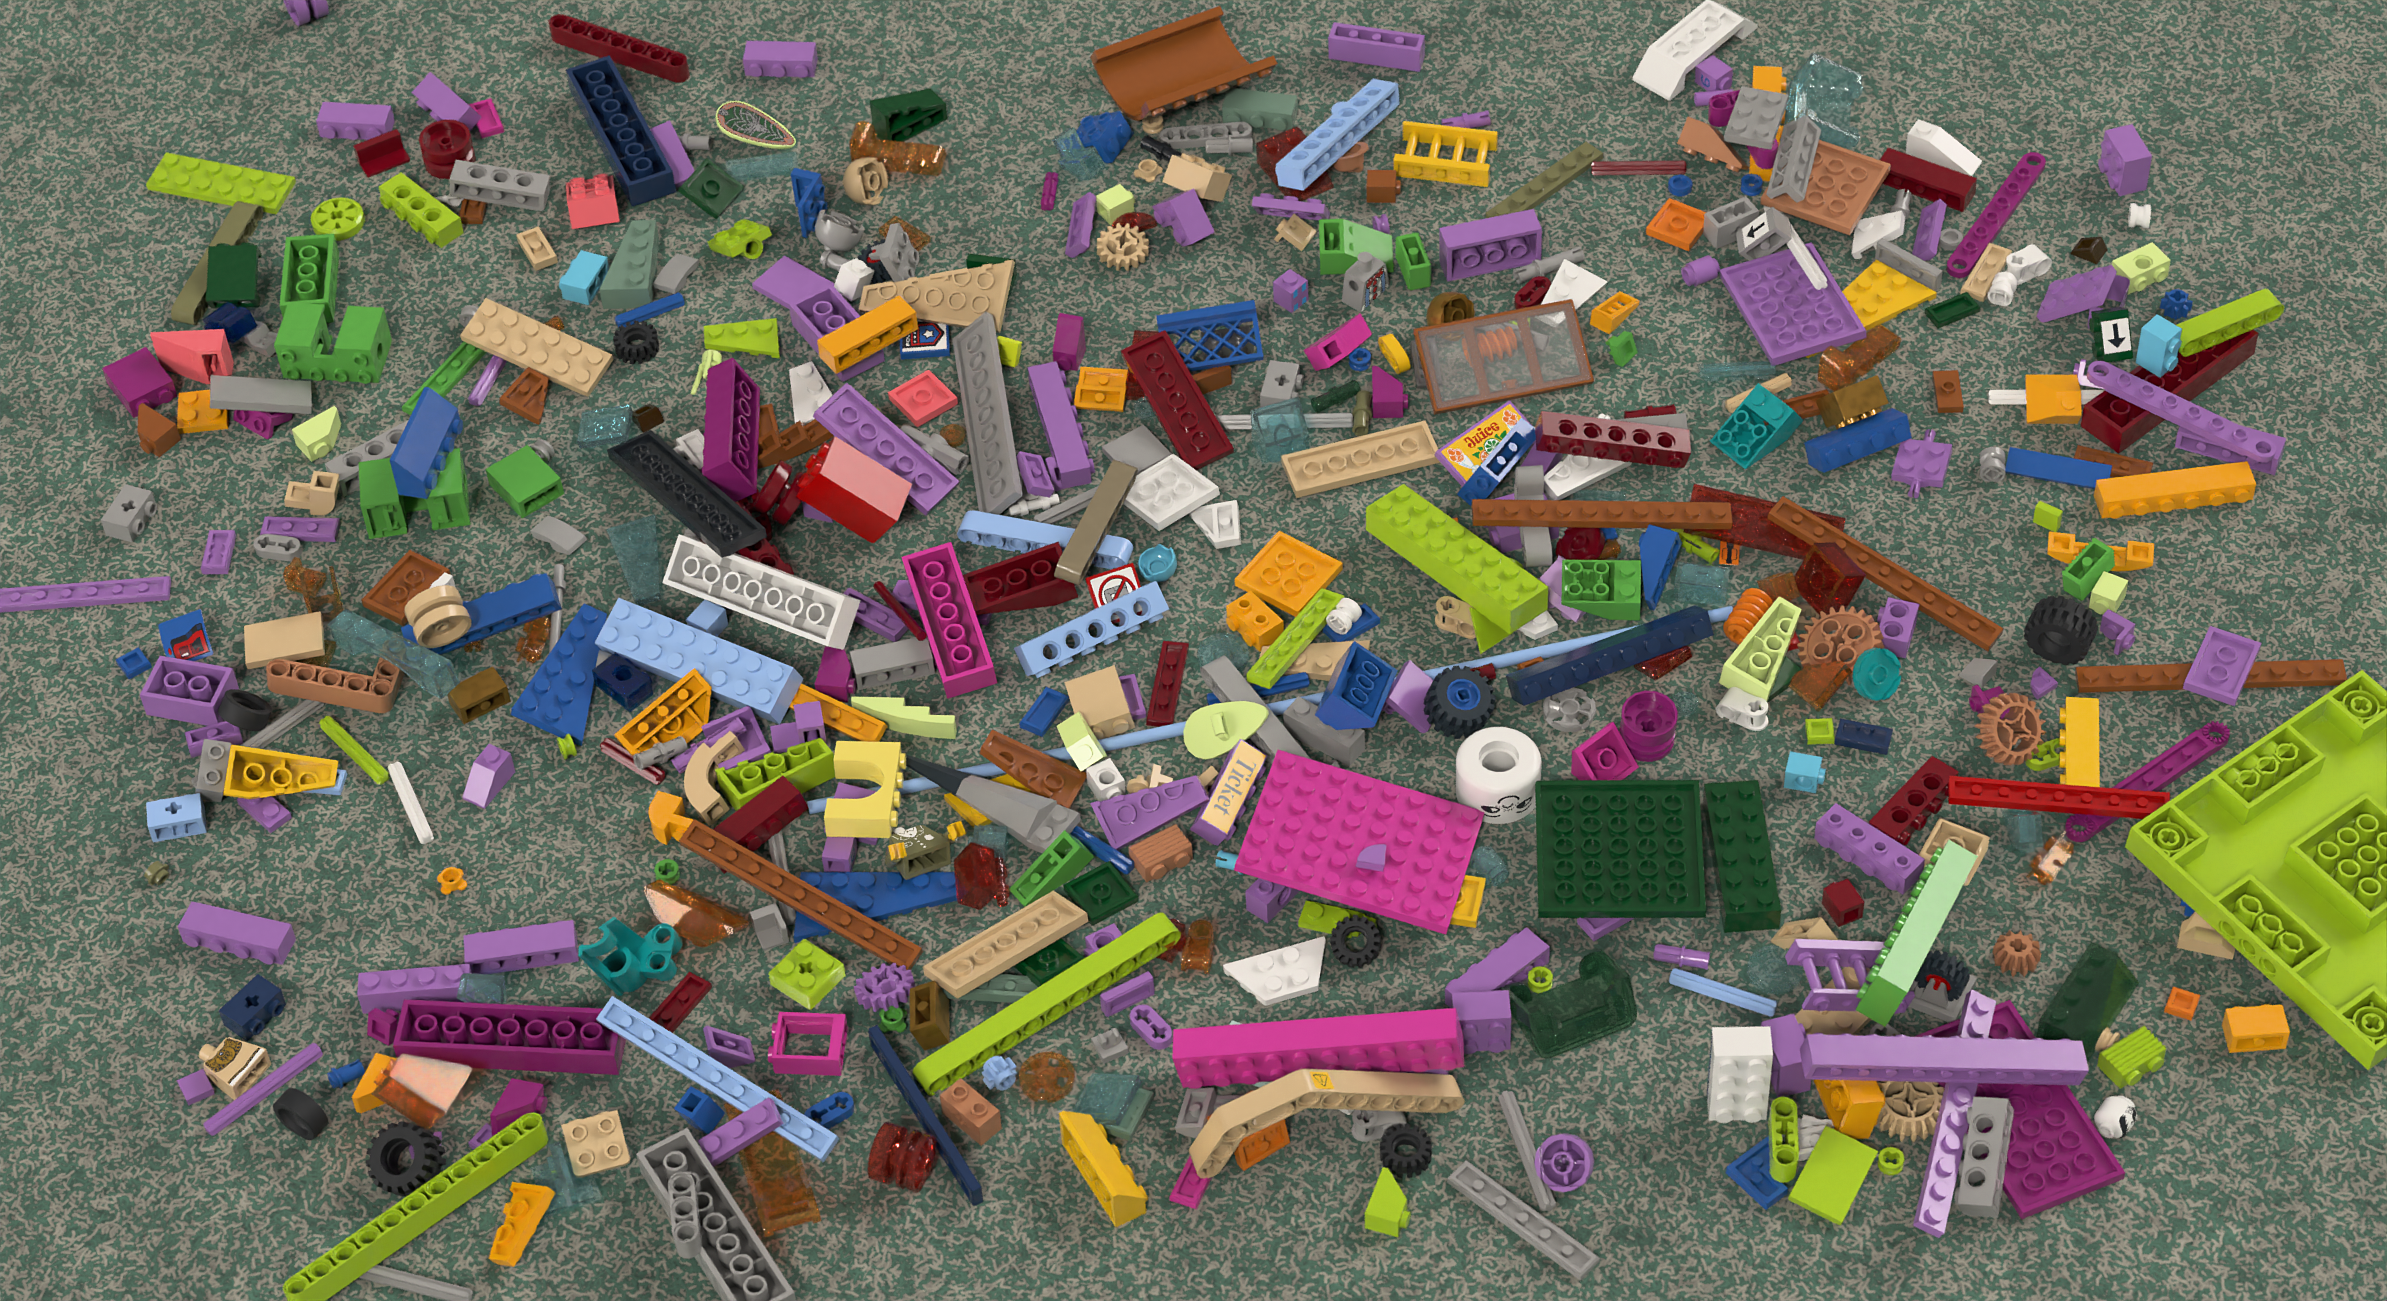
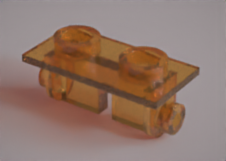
M542 617L525 623L522 631L527 634L525 638L520 636L515 651L520 653L516 662H519L521 657L526 658L530 663H535L540 659L545 643L538 640L546 642L551 629L550 619Z
M2066 831L2057 838L2052 835L2042 847L2046 850L2043 855L2037 854L2030 862L2029 866L2032 869L2027 874V878L2034 874L2038 877L2037 881L2042 885L2053 881L2061 870L2058 865L2064 866L2074 853V845L2070 841L2062 839L2066 835Z

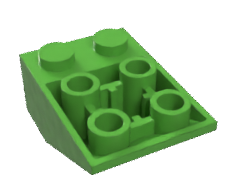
M1319 219L1320 275L1345 274L1358 260V255L1361 252L1371 253L1373 257L1386 264L1387 273L1393 272L1392 235L1345 219Z
M1562 560L1561 605L1609 620H1640L1641 560Z

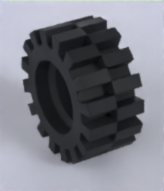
M637 320L632 325L630 322H627L626 327L621 325L619 327L620 331H615V336H613L617 357L622 359L624 363H627L629 360L630 364L633 365L635 361H638V364H643L642 360L645 359L648 362L651 360L650 356L654 358L656 352H659L658 335L656 329H653L652 324L647 325L645 321L639 324ZM635 340L644 341L638 345H629L630 342Z
M1353 915V918L1344 917L1342 922L1339 920L1336 923L1337 927L1332 929V937H1330L1331 948L1336 959L1341 964H1346L1351 968L1354 966L1362 968L1365 964L1370 965L1373 959L1376 960L1378 951L1381 950V938L1375 924L1372 921H1368L1364 916L1359 918L1358 915ZM1360 932L1366 937V945L1361 951L1353 952L1345 946V939L1350 933Z
M1400 1124L1395 1125V1131L1389 1128L1387 1135L1383 1134L1382 1142H1380V1160L1382 1166L1388 1168L1392 1175L1396 1171L1399 1178H1402L1403 1173L1407 1174V1178H1412L1413 1172H1415L1416 1176L1421 1175V1169L1424 1171L1428 1169V1164L1431 1163L1432 1144L1430 1137H1427V1132L1424 1129L1419 1133V1126L1414 1125L1413 1129H1410V1124H1405V1128L1401 1129ZM1401 1145H1411L1417 1150V1153L1410 1157H1401L1395 1153V1150Z

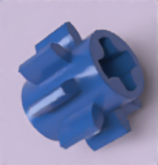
M2179 289L2165 292V297L2161 299L2160 309H2165L2164 316H2169L2174 320L2181 317L2186 318L2188 311L2192 309L2193 301L2188 300L2189 294Z

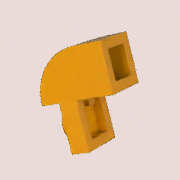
M658 791L649 806L652 832L655 838L663 844L667 845L671 837L679 841L693 821V819L683 817L685 815V808L682 797Z

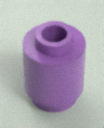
M1707 255L1687 263L1681 269V274L1687 286H1698L1717 278L1720 268L1717 260Z

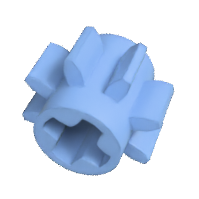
M1002 1056L991 1057L983 1066V1081L989 1089L996 1087L1000 1091L1006 1090L1016 1081L1015 1075H1017L1015 1068L1017 1066L1010 1057L1005 1060Z

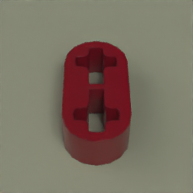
M1544 276L1532 278L1515 294V309L1540 305L1551 285V281Z

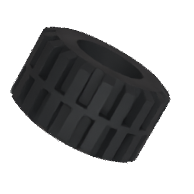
M2048 596L2047 599L2043 598L2035 605L2024 629V639L2027 641L2028 647L2032 648L2033 652L2036 655H2040L2042 659L2056 664L2069 665L2071 663L2074 665L2082 661L2087 655L2098 630L2097 620L2092 616L2093 613L2089 609H2085L2083 604L2075 602L2074 599H2066L2064 596H2058V598Z
M399 1121L398 1124H388V1130L381 1128L378 1131L379 1137L372 1138L370 1142L373 1143L371 1149L368 1148L366 1153L370 1155V1159L366 1160V1166L371 1168L368 1174L370 1178L375 1179L373 1183L376 1186L381 1187L384 1191L406 1197L442 1172L441 1166L446 1165V1159L442 1158V1154L446 1152L445 1148L439 1145L442 1142L440 1138L434 1136V1132L412 1123ZM412 1145L414 1150L413 1163L406 1172L400 1174L398 1169L399 1156L405 1148Z

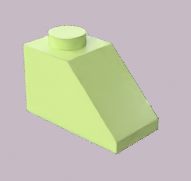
M333 406L292 429L297 447L311 462L326 456L334 448L341 427L337 408Z
M1080 712L1057 725L1064 745L1080 771H1086V768L1108 757Z

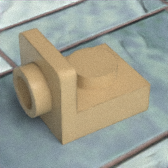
M1293 214L1288 221L1284 218L1275 229L1279 233L1274 240L1278 242L1283 237L1302 251L1314 236L1316 230Z

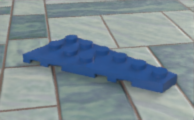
M587 604L582 605L512 707V716L562 739L569 733L574 744L582 746L596 675L595 668L600 650L595 641L606 622V613Z
M801 872L800 879L877 922L888 919V916L912 913V910L926 906L931 908L961 900L964 875L963 872H927L905 880L900 872ZM796 911L794 943L816 935L819 937L828 935V932H831L828 928Z

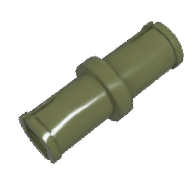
M1359 391L1356 395V406L1352 411L1354 418L1352 432H1355L1356 436H1363L1368 433L1369 420L1372 418V394L1370 395L1368 391Z

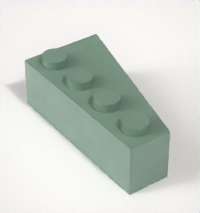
M656 220L631 221L599 289L603 309L638 308L652 302L659 247Z

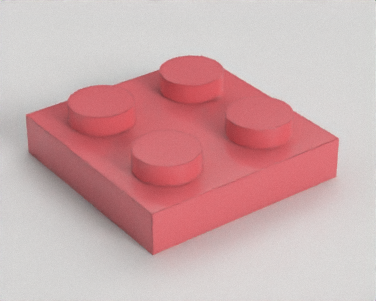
M930 370L888 392L889 400L916 427L958 405L957 397Z

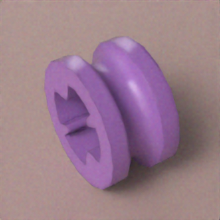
M1382 214L1380 218L1373 216V229L1390 234L1387 216L1385 214Z

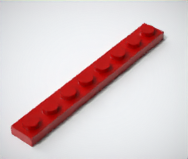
M1949 776L1948 804L2144 819L2170 801V793L1959 776Z

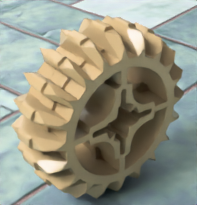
M1881 1081L1877 1083L1880 1091H1883L1885 1095V1105L1877 1118V1124H1880L1881 1132L1889 1129L1888 1134L1890 1138L1899 1134L1901 1142L1905 1139V1136H1910L1913 1143L1917 1135L1924 1141L1928 1133L1934 1136L1944 1092L1943 1087H1938L1937 1082Z

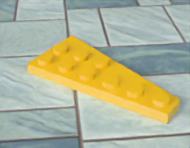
M1877 259L1842 291L1866 331L1897 317V314L1918 307L1920 303L1927 300L1931 301L1937 296V292ZM1818 353L1811 354V355H1808V356H1805V357H1806V358H1810V357H1812V356H1814V355H1816V354H1818Z

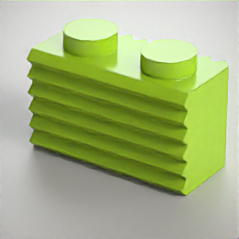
M2142 1026L2100 1052L2097 1066L2119 1089L2128 1084L2133 1086L2140 1081L2145 1073L2149 1071L2156 1072L2162 1067L2166 1047L2154 1037V1034H2151L2150 1030H2147L2146 1026Z

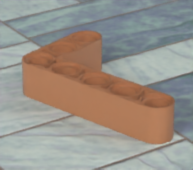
M399 640L388 641L383 647L373 677L284 659H274L266 666L267 687L276 694L375 713H386L394 706L407 668L406 644Z

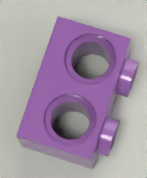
M1888 597L1886 606L1880 607L1877 622H1880L1879 631H1881L1884 637L1882 639L1883 649H1888L1897 657L1906 658L1918 618L1919 604Z

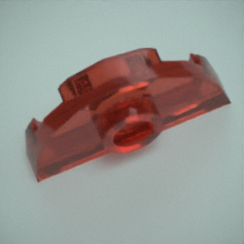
M1143 212L1125 213L1117 217L1112 223L1113 229L1116 228L1117 223L1121 227H1125L1128 223L1130 229L1137 226L1138 233L1157 227V221L1151 215Z

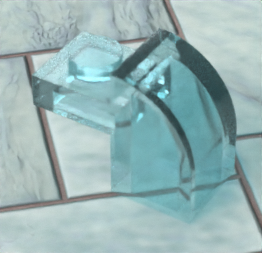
M1074 127L1067 128L1052 140L1061 156L1058 163L1063 170L1077 179L1090 180L1106 168L1095 147L1084 148Z

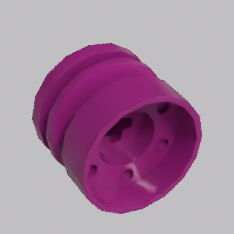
M1645 690L1634 693L1627 698L1622 706L1619 733L1634 759L1638 761L1653 762L1667 756L1674 747L1678 711L1674 702L1669 697L1657 691Z

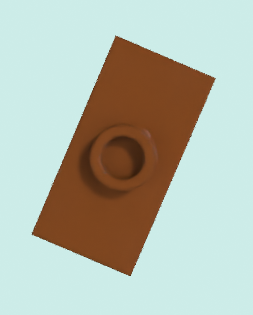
M1958 370L1933 371L1932 379L1937 412H1963L1964 405Z

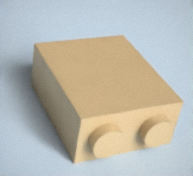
M1115 665L1065 682L1074 714L1077 712L1081 713L1097 740L1121 734L1135 728Z

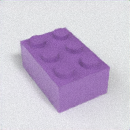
M159 656L140 693L146 715L209 726L223 722L224 719L219 715L218 709L225 692L230 689H239L233 668Z

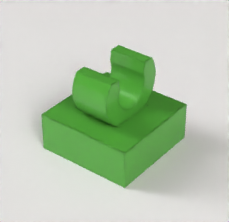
M1623 331L1618 337L1611 336L1605 342L1606 345L1610 346L1611 351L1609 354L1613 356L1615 364L1621 367L1638 353L1631 332Z

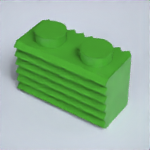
M1419 233L1397 236L1395 238V257L1408 289L1415 290L1430 287L1431 263Z
M2092 538V542H2088L2089 545H2086L2085 549L2078 553L2079 556H2075V560L2069 563V567H2065V570L2062 571L2064 591L2080 601H2083L2093 590L2104 571L2109 572L2115 566L2114 550L2096 538Z

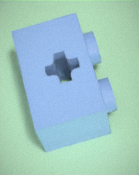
M200 793L146 802L147 824L153 842L207 833L205 807Z

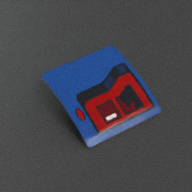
M201 609L158 625L166 657L197 661L213 655Z

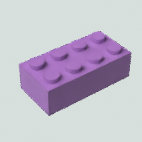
M1534 209L1439 228V262L1446 280L1452 281L1531 264L1533 260H1541L1542 228Z
M832 284L789 304L792 325L818 355V339L860 317ZM883 349L836 375L844 382L884 362Z

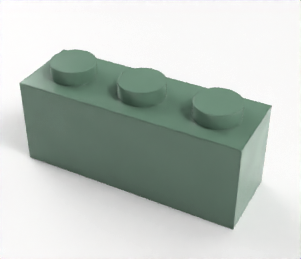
M1235 88L1227 90L1222 106L1223 123L1246 122L1255 128H1272L1279 131H1292L1298 112L1296 95Z

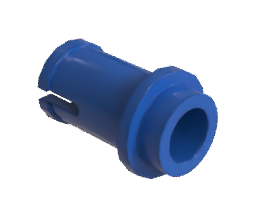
M357 1059L338 1069L335 1067L331 1068V1072L327 1073V1076L333 1088L339 1087L341 1089L343 1084L361 1076L363 1077L365 1070L360 1060Z

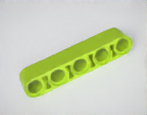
M2262 289L2179 323L2176 326L2182 329L2180 337L2182 343L2178 351L2182 356L2187 357L2270 323L2282 315L2284 305L2269 289Z

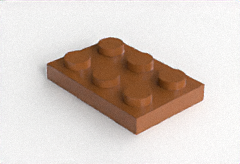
M409 550L361 599L363 607L404 626L408 622L404 613L407 603L417 594L429 589L432 583L438 580L444 572L451 575L450 569Z

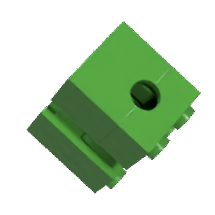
M288 302L274 343L283 378L292 380L298 378L312 379L314 381L335 380L337 382L353 381L363 384L370 382L379 383L392 343L384 308L348 306L333 354L327 355L333 336L329 335L323 313L325 309L324 304Z
M455 448L448 454L445 468L443 471H440L437 477V485L434 490H431L428 499L398 494L390 458L358 462L360 506L369 539L407 534L406 512L427 509L429 510L432 522V530L471 525L468 481L460 448Z

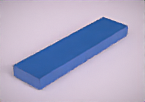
M2013 447L2009 448L2006 463L2007 474L2095 489L2096 480L2110 478L2112 465Z

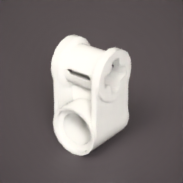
M2031 244L2007 256L2006 264L2008 268L2005 272L2014 275L2018 280V285L2036 276L2045 274L2050 269L2052 260L2036 245Z
M1729 688L1716 707V713L1720 718L1726 717L1730 719L1729 722H1734L1749 730L1761 731L1768 725V717L1766 716L1768 703L1766 700L1744 692L1740 688Z

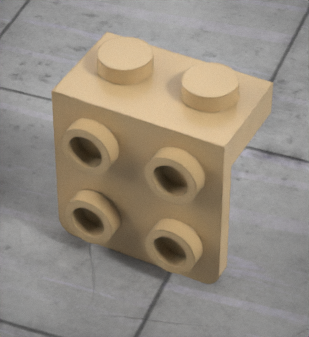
M617 1110L602 1112L585 1119H575L562 1125L573 1172L576 1177L581 1178L629 1164L630 1157Z

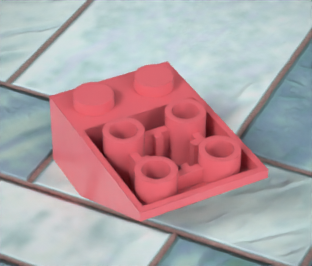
M597 174L594 178L586 180L583 177H577L566 183L567 204L572 229L620 222L613 175Z
M224 329L150 333L158 362L163 369L204 384H210L211 375L232 376L234 361Z

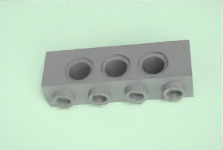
M461 160L455 161L450 176L451 197L535 211H544L550 192V175Z
M408 420L325 463L328 473L339 474L340 484L338 491L343 497L360 489L358 462L391 458Z
M1974 1097L1972 1107H1969L1967 1110L1969 1130L1963 1137L1965 1157L1959 1163L1960 1187L1955 1189V1204H1958L1964 1215L1998 1218L2014 1114L2008 1099ZM1986 1127H1993L1988 1133H1981ZM1988 1153L1985 1159L1977 1160L1981 1154ZM1985 1180L1981 1186L1973 1187L1977 1181Z

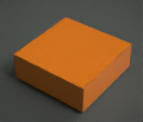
M2173 987L2164 1012L2192 1021L2201 995Z

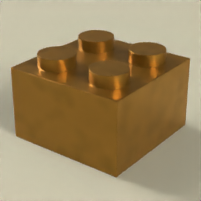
M1878 375L1815 400L1825 426L1828 428L1835 425L1836 429L1882 412L1881 406L1889 403Z

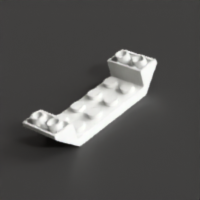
M1705 0L1649 46L1633 76V81L1670 101L1684 90L1685 75L1731 36L1735 35L1744 40L1757 29L1758 24L1717 2Z

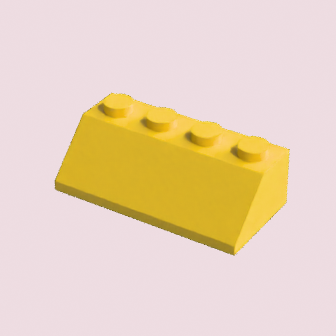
M1069 1111L1060 1112L1062 1145L1114 1226L1118 1227L1145 1214V1202L1148 1201L1147 1194L1141 1185L1137 1187L1129 1165H1123L1121 1162V1156L1116 1145L1109 1144L1103 1125L1101 1123L1096 1124L1093 1117L1089 1114Z

